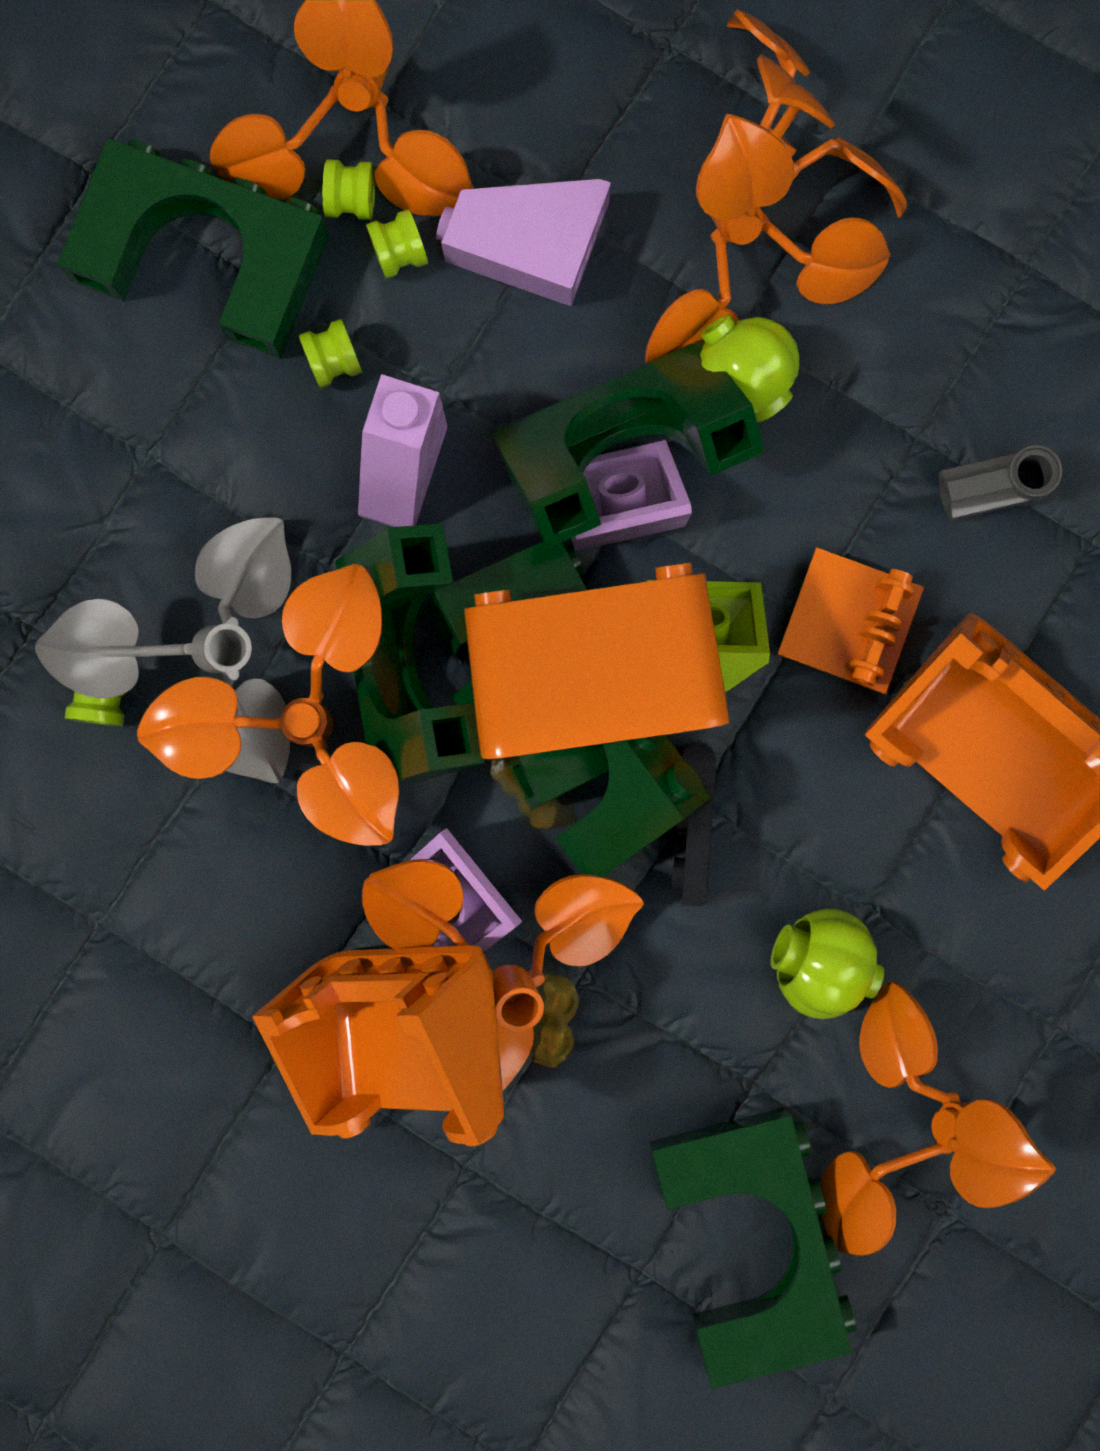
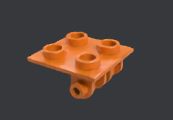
M816 547L777 655L886 694L924 587L912 583L913 576L907 572L891 569L888 574Z

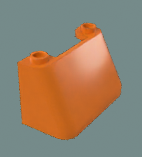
M684 563L655 568L657 580L517 601H512L510 589L474 594L476 607L464 608L481 758L513 757L713 728L730 723L705 573L693 574L692 564Z
M973 613L967 614L868 727L865 736L871 740L870 747L872 751L886 764L895 767L900 763L903 766L911 767L917 762L1002 836L1001 844L1006 853L1002 860L1009 871L1024 882L1032 880L1045 891L1100 839V718L988 622Z
M479 946L398 948L396 950L368 949L337 952L319 960L252 1016L311 1135H338L340 1138L356 1136L370 1125V1118L380 1108L450 1111L442 1124L446 1137L452 1143L472 1147L490 1140L497 1133L498 1126L504 1118L493 974L488 960Z

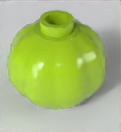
M725 314L713 321L702 331L700 336L705 343L700 353L701 365L706 370L712 372L726 371L753 404L757 423L772 417L790 402L793 394L789 389L798 376L799 352L797 343L783 325L762 317L733 321L729 314Z
M825 908L810 912L798 919L793 926L789 924L784 926L773 946L771 967L777 970V980L782 994L797 1012L810 1018L821 1020L844 1015L854 1010L864 997L874 998L882 986L884 967L877 964V948L868 928L856 916L838 908Z

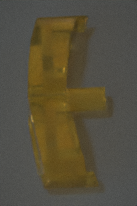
M507 757L492 759L490 763L492 766L490 777L501 784L504 794L518 799L517 807L519 812L529 817L530 825L533 828L550 829L554 824V817L556 815L554 800L531 811L505 761Z
M547 973L544 976L546 980L543 985L546 995L544 1013L537 1023L544 1026L541 1030L540 1045L535 1051L534 1063L555 1068L565 1060L574 1046L573 1033L568 1026V1022L577 1011L579 998L576 989L569 982L568 978Z

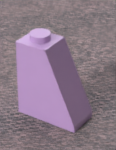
M602 179L461 190L455 207H445L437 228L436 239L442 241L444 261L572 306L609 205L611 183Z
M381 374L362 431L359 517L391 527L416 525L448 428L439 392Z

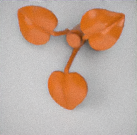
M305 0L300 6L294 21V35L301 51L315 66L326 71L339 70L328 95L299 131L288 140H286L282 127L274 118L262 114H248L235 118L224 126L215 138L210 150L211 166L223 180L233 183L235 178L245 179L262 187L267 192L266 196L277 200L286 199L299 190L306 172L303 160L293 150L303 144L332 106L339 101L343 107L355 112L371 107L375 108L379 147L387 157L377 165L374 179L381 193L402 210L409 209L412 214L441 216L446 206L455 207L461 190L474 189L462 155L449 140L440 134L429 130H412L399 136L395 146L390 142L386 113L388 97L381 92V89L388 74V66L393 56L394 43L389 24L376 0Z
M737 9L726 27L739 28L751 32L763 44L775 52L780 63L778 65L763 54H760L756 59L768 103H770L760 126L775 135L783 143L790 155L793 156L797 150L783 135L800 109L828 126L831 130L836 124L817 98L794 81L793 78L797 70L806 78L811 73L798 53L761 20ZM781 104L790 105L774 129L770 128ZM837 135L834 139L828 140L794 162L793 180L801 170L825 155L841 158L857 165L886 187L898 218L907 209V201L902 191L883 167L863 150Z
M726 114L718 138L701 167L696 183L697 201L703 211L710 215L717 227L712 232L711 239L716 246L719 295L715 299L709 291L695 289L675 300L661 316L651 334L646 347L645 363H649L698 340L705 343L700 336L702 331L713 321L725 314H729L733 321L739 320L733 310L725 308L731 300L726 243L731 242L745 245L754 241L761 233V230L765 231L795 260L806 264L797 278L796 285L799 292L806 299L814 303L836 304L862 293L877 280L887 266L891 254L882 232L875 224L868 220L852 217L845 218L829 225L820 232L813 242L811 253L801 250L770 222L760 208L777 203L787 194L794 177L792 156L783 143L764 127L745 118Z
M352 564L312 577L300 584L291 593L283 609L282 626L287 642L298 653L314 656L311 663V690L309 698H298L288 703L283 709L280 718L236 717L238 696L231 685L215 678L194 677L174 684L151 703L141 719L137 736L139 743L170 770L181 776L193 779H207L224 773L239 757L242 740L237 728L282 730L290 741L306 747H315L316 756L322 764L305 771L297 783L298 802L306 818L323 833L343 842L366 846L385 845L394 838L395 816L399 800V779L396 769L383 751L362 742H351L341 745L330 757L327 752L328 745L326 740L330 737L333 730V718L330 711L321 704L324 697L322 692V667L324 662L326 661L334 669L341 672L350 673L357 671L374 655L381 638L382 609L377 588L363 566Z
M413 859L373 872L364 881L362 905L365 915L373 931L387 946L394 950L398 948L432 947L440 931L445 933L455 946L469 945L459 931L448 922L462 908L463 890L458 877L446 865L429 859ZM594 874L571 875L554 882L543 891L534 906L535 918L545 931L535 938L531 970L527 972L524 968L517 965H502L492 971L503 1090L511 1083L527 1060L533 1046V1026L539 1022L544 1012V1003L536 987L545 982L542 968L546 945L548 944L554 958L563 964L582 967L591 965L607 956L620 942L632 918L644 905L641 897L625 884L609 877L603 876L601 878Z
M888 981L882 985L861 1025L859 1048L865 1068L870 1076L884 1087H899L906 1081L912 1091L939 1101L943 1106L935 1113L931 1124L933 1136L937 1141L936 1144L878 1164L872 1171L862 1154L855 1151L838 1155L827 1166L820 1184L827 1211L826 1214L821 1215L824 1228L828 1237L832 1236L835 1246L840 1253L859 1256L877 1253L887 1245L893 1236L896 1227L895 1201L888 1187L880 1182V1179L890 1172L940 1154H950L953 1151L955 1153L950 1163V1177L955 1189L962 1198L976 1207L994 1208L1009 1205L1025 1198L1044 1184L1056 1171L1054 1164L1038 1149L1021 1121L1005 1105L991 1099L961 1102L957 1092H944L920 1080L919 1076L930 1073L935 1068L938 1060L937 1038L933 1026L923 1008L906 988L895 981Z

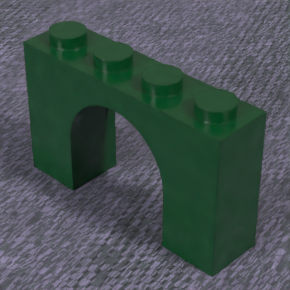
M107 138L57 265L72 283L125 302L144 251L157 231L167 223L185 216L206 215L218 218L236 229L242 236L243 241L242 264L219 325L228 340L282 359L329 239V233L323 216L319 215V210L308 202L297 198H288L285 203L266 196L267 192L251 181L235 178L234 182L231 183L214 177V173L209 168L196 161L182 159L181 163L178 164L162 158L158 150L144 142L130 139L126 145Z
M701 340L491 432L506 474L547 549L602 525L583 473L598 454L618 442L651 434L676 437L684 441L691 448L710 476L765 453L753 404L726 371L712 372L706 370L701 365L700 353L704 345Z
M443 523L387 527L337 559L335 565L336 570L352 564L363 566L374 581L379 594L382 609V632L379 645L371 659L360 669L354 671L366 744L377 747L389 757L396 769L399 784L429 780L485 762L481 758L474 703L435 708L424 693L416 668L414 627L419 607L426 597L453 583Z
M542 541L432 594L426 606L451 655L454 656L468 649L464 608L476 607L474 594L510 589L512 601L586 591L587 589L581 580L584 578V571L575 551L571 547L565 548L563 543L547 549ZM602 744L513 756L505 759L531 811L609 773L608 760Z
M472 679L452 696L457 705L474 703ZM666 735L602 744L609 766V781L606 793L594 810L556 837V840L582 874H594L602 878L684 820L711 798L710 794L701 784L698 773L683 760Z
M783 1107L649 1141L667 1210L730 1194H750L761 1197L777 1206L786 1215L791 1227L792 1252L790 1261L780 1280L771 1289L749 1300L692 1314L711 1389L852 1354L847 1334L857 1331L855 1318L847 1295L837 1296L832 1275L842 1272L841 1264L832 1236L822 1237L817 1216L826 1214L827 1211L818 1179L808 1180L802 1157L810 1156L812 1153L803 1121L793 1122L792 1116Z

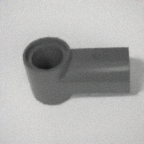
M1030 445L1015 454L942 470L938 473L943 509L949 521L1013 506H1032L1043 500L1059 485L1063 475L1062 463L1058 455L1050 448L1042 445ZM1029 464L1035 466L1040 471L1042 476V486L1040 489L1028 488L1020 482L1018 477L1019 465Z

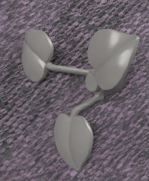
M256 518L234 524L214 535L201 549L195 566V581L198 588L205 595L221 599L218 612L222 624L202 628L194 636L192 643L135 646L139 630L132 614L116 602L105 599H93L78 603L66 610L37 639L35 651L39 660L49 674L59 683L76 693L94 698H111L131 690L137 683L139 676L135 657L192 655L198 667L209 673H222L224 675L222 681L232 686L234 680L239 678L238 670L244 667L250 659L252 645L248 634L238 626V620L232 617L230 606L238 615L245 618L264 617L282 606L290 590L291 564L285 543L283 520L279 518ZM253 678L242 682L235 689L238 696L236 717H281V713L286 705L280 693L271 684L262 679ZM237 728L241 736L242 748L239 757L226 772L252 777L269 783L280 782L287 766L291 741L284 735L282 730Z

